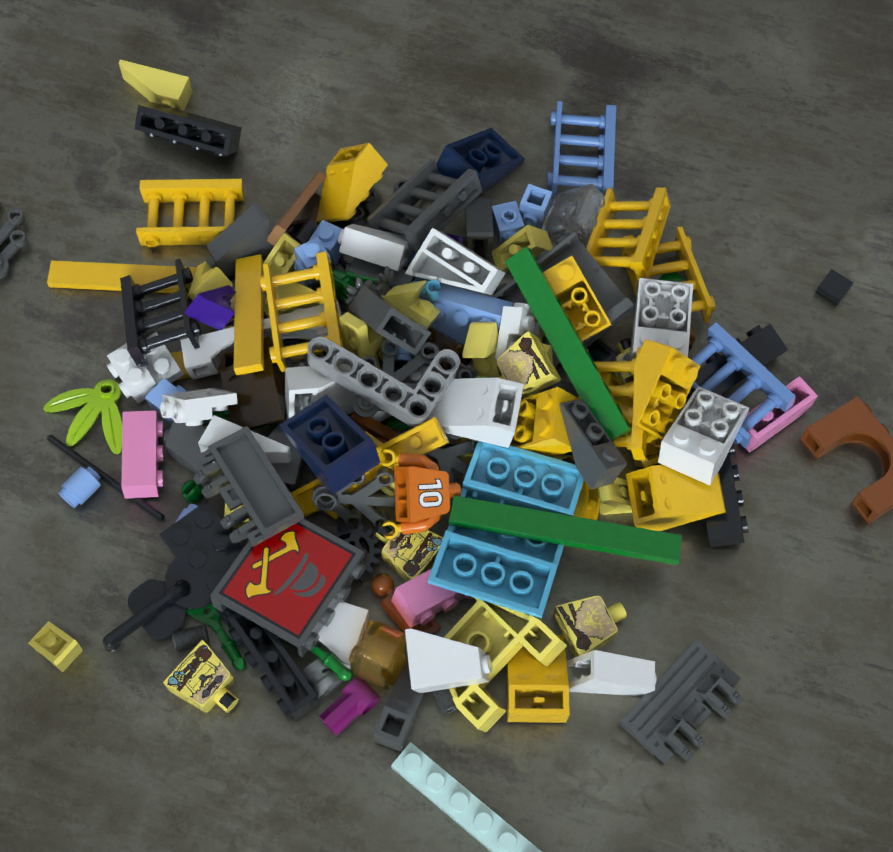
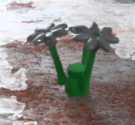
M388 266L385 268L384 275L380 273L377 279L358 275L351 271L346 273L340 270L332 271L336 297L342 299L348 306L363 285L370 289L372 284H375L376 291H380V296H385L391 290L390 288L396 286L392 281L395 271L390 272Z

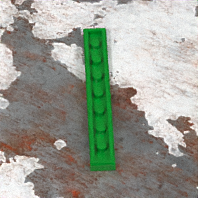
M526 246L506 260L505 263L579 397L584 400L607 435L614 441L630 431L631 427L531 249Z
M455 495L453 497L449 525L673 565H678L680 561L682 535Z

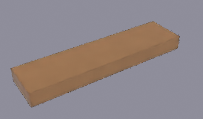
M319 171L314 175L267 237V241L270 244L276 245L326 178L323 173Z

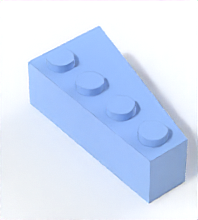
M417 277V278H416L415 280H413L411 283L419 282V281H427V282H428V281H430V280H426V279H422V278H418V277ZM440 283V290H432L439 292L438 300L431 301L427 298V295H419L421 299L431 302L436 309L441 311L431 327L465 345L469 325L472 322H497L499 335L503 306H514V303L443 283Z

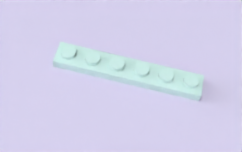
M411 742L392 763V769L489 851L542 852Z

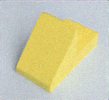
M284 232L263 264H269L273 276L292 272L294 269L293 261L296 260L294 248L301 244Z
M205 261L197 266L188 296L194 300L199 293L227 285L232 287L233 284L218 267L211 268Z
M427 281L394 286L384 296L386 300L413 320L425 326L426 329L433 324L441 312L431 302L419 297Z
M349 312L340 316L344 348L361 359L366 356L375 357L384 336L374 331L362 319L353 316Z
M472 322L469 325L462 358L473 359L474 370L477 371V375L485 377H499L502 375L496 363L497 360H495L498 342L497 322Z
M617 477L613 484L598 488V495L601 500L600 514L632 512L627 480Z
M49 621L28 642L31 647L47 658L61 672H64L83 651L75 639Z

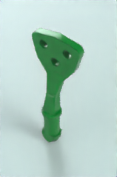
M212 605L199 610L186 609V612L196 622L205 624L213 629L220 639L221 648L225 650L231 660L232 666L237 670H242L246 665L245 659L235 646L234 640L230 639L223 630L220 616ZM206 609H210L209 614L204 613Z
M317 645L311 652L323 660L324 665L334 671L341 680H350L352 676L351 670L339 661L334 653H329Z

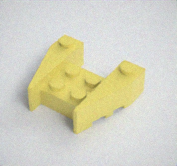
M475 598L477 602L444 636L446 639L478 647L486 655L490 656L492 672L488 673L489 682L523 646L546 667L567 646L541 620ZM489 682L449 688L456 707L478 730L487 733L507 711L485 689Z

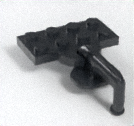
M205 501L160 533L159 536L176 558L167 569L165 581L149 579L130 593L128 607L133 616L103 638V646L107 651H117L121 641L140 627H143L148 635L154 639H165L173 631H177L182 627L186 609L199 610L212 605L211 593L243 550V547L239 542L232 543L229 538L230 530L222 527L220 523L221 518L208 501ZM213 607L227 627H230L231 625L227 617L235 613V611L226 607L222 612Z

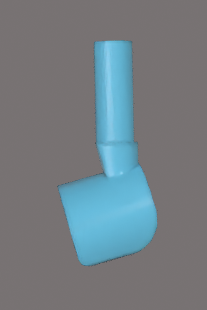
M437 280L428 281L420 295H427V298L431 301L438 300L439 292L432 290H440V282Z

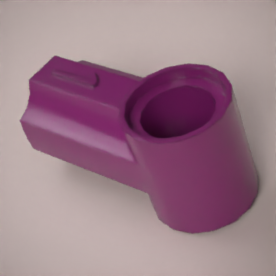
M357 676L343 689L341 696L319 718L337 737L359 715L363 716L379 702L381 697L361 676Z

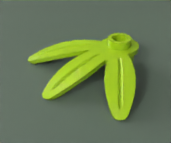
M106 379L97 383L94 389L81 388L59 394L44 405V411L52 413L86 404L75 416L68 430L66 445L69 447L74 446L85 436L95 423L100 412H102V426L106 441L114 454L121 452L122 421L116 405L121 396V389L116 381ZM111 389L109 393H103V391Z

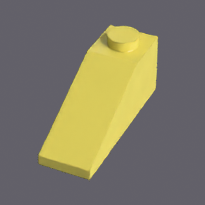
M120 59L119 67L123 79L150 102L182 111L185 110L192 95L189 77Z

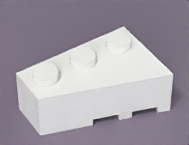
M434 228L429 232L405 274L414 277L437 280L443 284L488 295H493L506 274L456 240Z

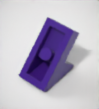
M230 285L199 293L184 313L188 317L222 330L235 314V311L230 307V300L236 292Z

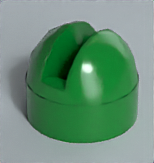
M194 480L186 481L181 489L183 499L190 504L199 503L204 498L202 494L203 486L202 484H197ZM195 486L187 495L186 492Z

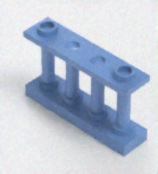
M557 101L556 111H551L550 126H555L553 165L552 172H548L547 187H551L552 197H556L558 185L596 188V191H601V201L605 197L607 188H612L613 190L616 105H606L605 115L600 114V117L562 114V101ZM561 124L599 127L600 130H603V135L593 137L561 134ZM560 144L598 147V150H602V155H598V157L560 154ZM559 164L597 167V170H601V176L591 178L558 175Z
M716 322L708 329V345L691 360L701 365L715 352H721L727 358V363L701 386L694 381L688 394L692 396L698 386L712 391L732 372L739 370L747 377V381L728 399L739 403L754 389H760L766 394L767 400L743 421L734 440L735 444L740 443L746 448L751 440V435L748 431L774 408H780L784 412L789 410L793 406L796 396Z

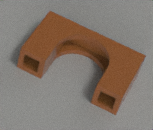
M857 396L806 428L800 439L816 459L845 443H859L874 451L882 465V477L859 492L852 501V504L869 524L893 509V438L888 428L877 420L866 403H863Z

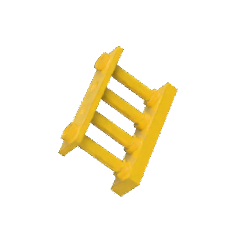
M242 179L140 180L139 189L144 203H149L147 227L136 228L140 245L156 247L158 245H208L235 221V202H245ZM174 202L173 227H157L159 203ZM200 202L198 227H183L184 203ZM210 202H225L224 226L209 227Z
M666 187L656 188L653 198H650L649 201H616L612 188H607L604 199L600 201V211L586 248L600 267H631L635 271L637 281H639V278H649L671 208ZM619 211H648L647 216L643 219H614L615 213ZM642 229L641 235H638L637 238H607L610 230ZM603 248H636L635 254L631 256H601Z
M677 227L675 241L659 243L656 254L677 251L680 261L652 265L649 277L685 271L688 281H683L682 283L693 284V295L696 300L692 301L691 312L700 311L704 323H709L712 311H715V301L712 295L709 296L691 250L690 237L685 235L683 227ZM633 235L623 236V238H634ZM621 248V256L635 254L636 248ZM626 267L637 298L639 281H637L635 271L631 267Z
M327 251L316 253L317 264H314L313 268L273 276L269 264H263L264 275H260L262 290L267 293L274 345L269 347L272 363H277L281 372H285V358L307 354L309 342L283 347V333L323 326V328L328 330V335L324 337L344 348L332 266ZM314 278L316 281L320 280L321 287L317 288V291L277 299L275 286ZM315 302L324 304L325 311L320 312V315L280 323V309Z
M637 348L636 358H632V361L594 363L600 373L632 372V375H634V363L641 348ZM630 383V386H608L613 397H630V399H634V383ZM633 408L622 410L629 424H632V433H627V436H620L612 442L616 447H627V450H631L634 460H646L647 432L633 424Z

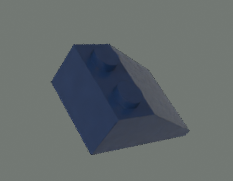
M489 128L446 145L436 165L441 175L458 179L468 169L476 170L483 190L478 195L480 196L520 166L525 158L496 131Z
M327 395L279 425L316 477L333 495L381 463L373 439Z

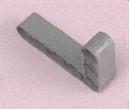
M315 337L309 342L307 348V362L313 369L411 427H416L429 420L454 380L460 365L458 354L450 349H444L435 356L416 388L412 389L328 338ZM316 350H323L327 353V355L324 357H317L313 354V352ZM447 362L452 366V369H442L439 363ZM347 364L351 367V370L342 372L337 366ZM365 378H370L374 380L376 384L373 386H365L362 383V380ZM428 384L435 385L439 391L431 393L426 390L425 386ZM396 393L400 399L391 401L386 397V394ZM419 407L424 411V414L421 416L414 415L410 409Z

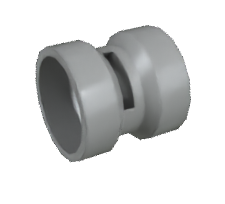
M320 658L313 661L302 671L308 683H311L318 699L333 692L342 682L338 675L332 673Z

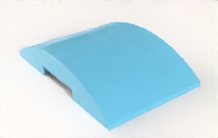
M478 441L463 481L460 497L573 516L584 478L575 464L511 445L509 448ZM449 525L442 539L428 578V583L542 619L564 545Z

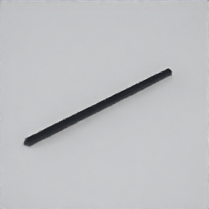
M47 435L48 441L84 467H91L101 479L123 494L119 482L53 435ZM129 498L158 520H164V515L143 499Z

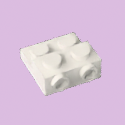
M514 303L513 307L503 306L495 360L528 331L537 336L542 342L545 333L528 304Z
M155 332L146 339L158 336V333ZM127 343L107 355L110 360L107 367L114 378L120 377L123 381L118 385L127 398L132 396L139 404L146 399L145 396L163 378L172 383L184 375L165 345L151 349V352L147 353L149 365L141 368L137 367L127 351Z
M207 388L162 394L161 415L164 419L172 418L175 423L186 422V426L202 425L203 420L213 419L212 411H224L228 409L227 405L237 404V393Z

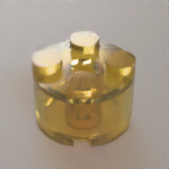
M370 620L364 629V638L360 646H354L350 653L349 661L353 663V674L387 691L389 689L387 684L393 686L396 683L408 659L404 655L407 647L406 634L380 621Z

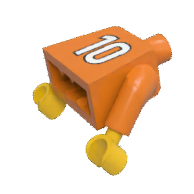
M389 449L383 450L381 453H389L393 457L390 463L381 462L380 464L383 467H391L394 463L399 464V466L394 467L396 521L401 522V524H397L393 520L385 521L382 526L392 525L395 531L392 534H384V537L393 539L400 532L406 535L427 531L440 520L442 514L450 511V500H453L454 495H461L460 485L458 483H449L448 472L439 471L438 465L425 455L402 452L400 455H395Z

